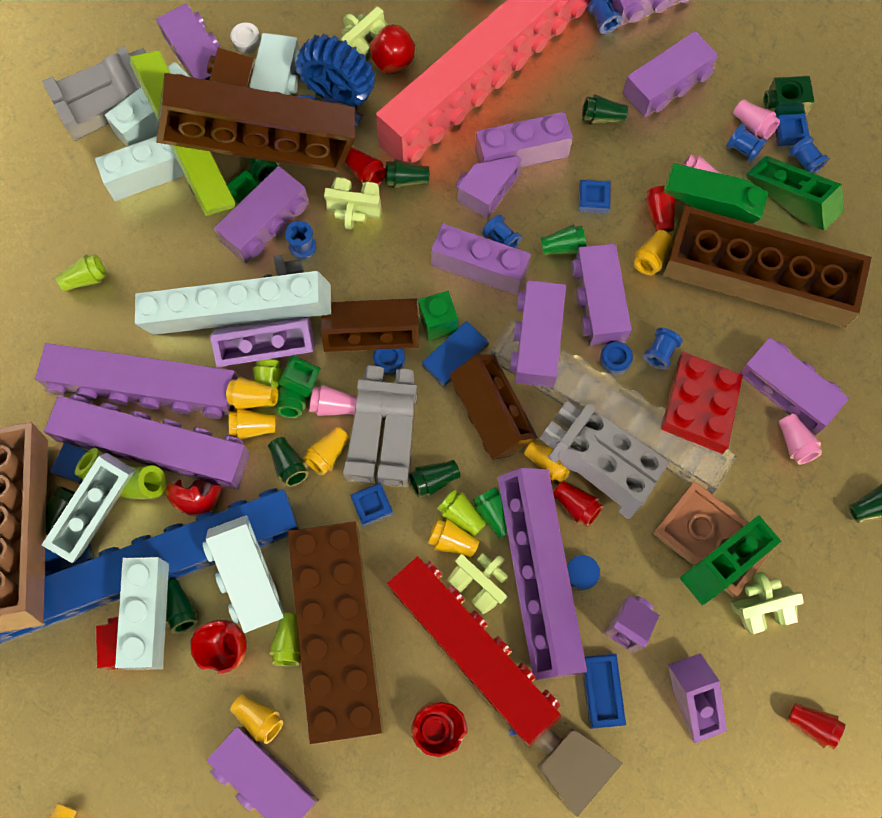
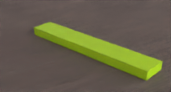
M159 50L130 56V65L157 120L164 73H170ZM170 145L204 215L209 216L233 209L235 201L210 151Z

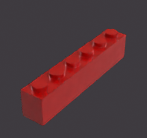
M417 556L387 582L388 587L530 748L561 719V714L557 710L561 706L560 703L547 689L542 693L532 683L536 677L522 662L517 666L508 656L512 651L499 636L493 640L484 630L488 627L485 620L475 610L469 613L464 608L462 603L465 599L453 585L446 588L439 580L443 575L430 560L425 564Z

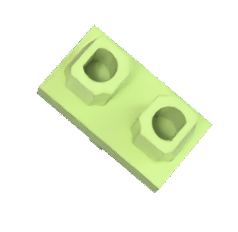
M378 6L366 17L360 14L356 18L352 14H347L343 18L346 28L341 31L343 36L341 41L346 40L347 44L351 47H357L356 51L366 55L365 61L371 58L369 43L377 36L379 30L388 25L384 21V11Z
M336 177L331 189L325 188L324 199L327 202V211L335 212V218L345 219V229H353L355 221L365 223L366 217L380 219L382 208L377 183L365 182L362 185L361 193L351 192V181L346 178Z
M483 553L477 559L485 568L483 573L463 554L455 561L458 565L451 573L448 581L461 593L473 580L478 582L483 589L471 603L484 615L498 603L502 605L509 598L489 579L493 575L502 584L508 577L499 568L505 560L502 556L499 555L491 561Z
M763 572L754 574V585L745 587L748 597L730 601L732 611L740 616L745 630L751 634L767 629L765 613L774 612L775 621L780 625L798 622L797 605L804 603L802 593H794L788 586L781 588V582L778 578L768 580Z

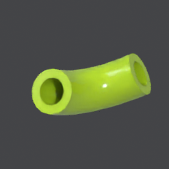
M92 448L87 451L79 460L75 468V474L84 480L98 456L105 453L98 448ZM128 465L136 471L119 497L153 499L164 493L167 481L164 472L159 467L154 465L144 467Z

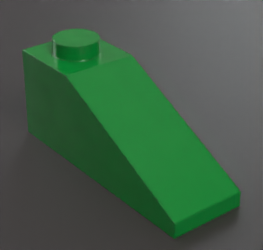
M764 156L746 173L747 179L756 186L768 191V196L795 218L823 231L844 212L842 184L769 156Z
M675 163L671 165L663 192L696 209L751 224L762 219L769 194L768 191L743 178Z
M758 515L683 574L680 579L703 606L728 588L782 541L761 516Z

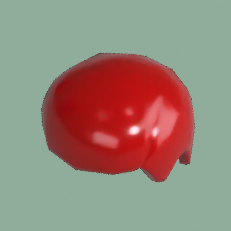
M394 24L387 25L379 30L377 36L370 42L371 57L376 66L386 74H397L412 63L415 57V43L410 33L403 27Z
M179 479L174 484L167 486L166 496L172 506L181 513L198 516L210 512L215 507L222 486L214 482L195 480L190 487L184 488L182 480Z
M214 620L202 625L195 630L190 640L191 655L196 665L201 670H215L217 674L227 673L238 668L243 663L247 653L245 633L237 624L228 620Z
M443 701L430 702L423 706L416 713L411 726L412 738L416 747L424 754L438 758L457 751L468 731L464 714L455 705Z

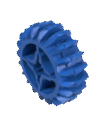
M324 33L321 37L314 35L312 39H308L299 50L300 52L295 62L297 65L296 72L301 75L300 80L307 84L308 90L316 93V97L324 98L327 94L331 98L354 107L362 105L368 99L374 88V77L376 74L371 69L372 64L365 61L366 55L356 51L357 47H351L347 44L346 40L343 42L338 40L335 35L330 38Z

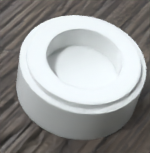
M244 22L236 25L230 34L234 48L242 53L255 51L261 42L258 28L251 23Z

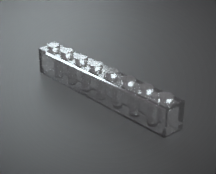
M511 320L492 347L491 354H495L503 369L516 375V372L510 371L512 352H518L519 341H513L515 321ZM561 345L554 388L531 385L561 405L569 401L580 410H583L587 404H590L596 409L593 413L603 416L670 461L665 469L689 484L696 481L711 494L719 488L737 458L736 455L730 452L729 447L724 454H721L661 430L666 408L662 406L655 407L647 402L640 392L624 388L618 384L612 375L596 371L590 367V364L584 358L578 355L572 356L563 351Z

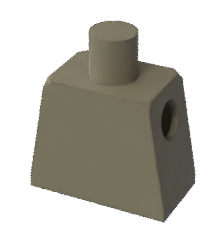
M549 729L535 742L546 754L544 759L538 764V769L569 811L577 817L623 764L619 759L574 729H569L562 738Z

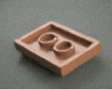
M694 481L653 534L695 566L749 522ZM771 551L724 591L733 598L737 597Z

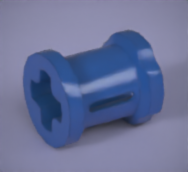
M591 0L587 5L590 15H594L598 22V30L601 34L614 31L623 21L621 14L614 10L611 4L612 0Z
M741 124L729 139L726 147L736 149L745 155L747 161L751 163L761 152L767 140L765 138L759 139L748 132L744 124Z
M809 135L795 144L788 154L791 157H795L806 171L816 173L827 164L830 158L827 155L821 154L813 144L814 139Z
M502 215L495 216L485 225L482 230V235L485 238H490L493 241L516 248L522 240V235L518 232L514 233L504 222L505 218Z
M294 221L287 226L285 237L289 243L291 254L298 259L311 257L316 251V241L313 237L311 226L307 222Z
M660 327L657 328L654 334L656 339L650 350H645L643 359L655 368L668 369L671 364L669 360L675 348L680 347L683 340L676 332Z

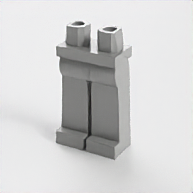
M125 46L116 49L118 54H111L105 57L101 63L58 81L53 76L42 81L64 126L74 141L109 124L104 115L141 88L130 65V56L146 53L144 48L128 53Z
M368 365L363 380L358 379L357 390L359 392L347 461H345L343 470L344 478L346 481L376 483L383 420H385L381 459L377 476L379 483L381 482V485L409 487L414 410L418 395L413 370L397 369L395 383L383 382L384 368Z
M566 401L554 419L569 430L566 431L557 423L551 421L539 438L553 449L548 458L555 463L560 460L567 469L578 472L618 503L621 506L618 512L629 520L644 504L670 461L603 416L593 413L596 409L590 404H587L583 410H580L569 401Z

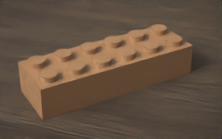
M32 422L0 428V633L44 625L45 547L42 544L46 539L48 440Z

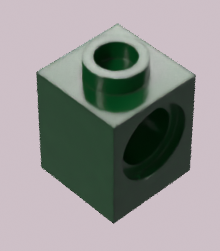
M810 76L774 78L769 89L765 91L763 98L765 109L775 112L776 115L806 113L807 116L815 102Z

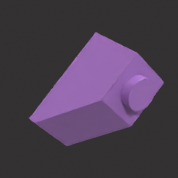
M514 156L474 164L470 171L462 173L457 181V202L488 219L519 176L521 158Z
M628 596L622 602L603 634L631 653L645 648L660 615L653 611V604L640 596H636L635 599Z
M700 653L669 664L672 689L694 743L727 732L720 680Z

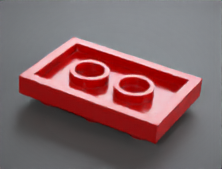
M683 351L677 362L661 430L724 454L730 443L743 375Z

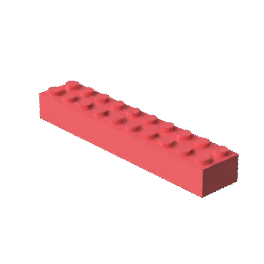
M506 0L376 113L379 147L393 159L410 163L417 162L431 144H437L441 141L449 128L460 124L467 112L474 106H480L493 89H499L506 82L507 77L511 73L522 69L528 58L535 52H541L547 42L554 35H560L574 17L579 18L591 0Z

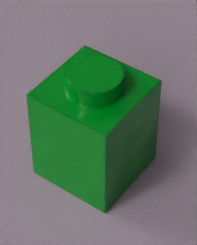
M449 290L418 299L419 315L428 342L452 335L458 329V316Z

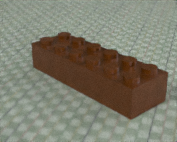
M164 73L156 143L340 172L355 140V107L313 100L308 97L291 96L280 92L258 90L247 86L225 84L215 80L192 78L182 74Z
M685 206L676 225L663 276L846 328L860 314L872 257Z
M353 521L288 531L310 744L383 734V719L360 534L357 523Z

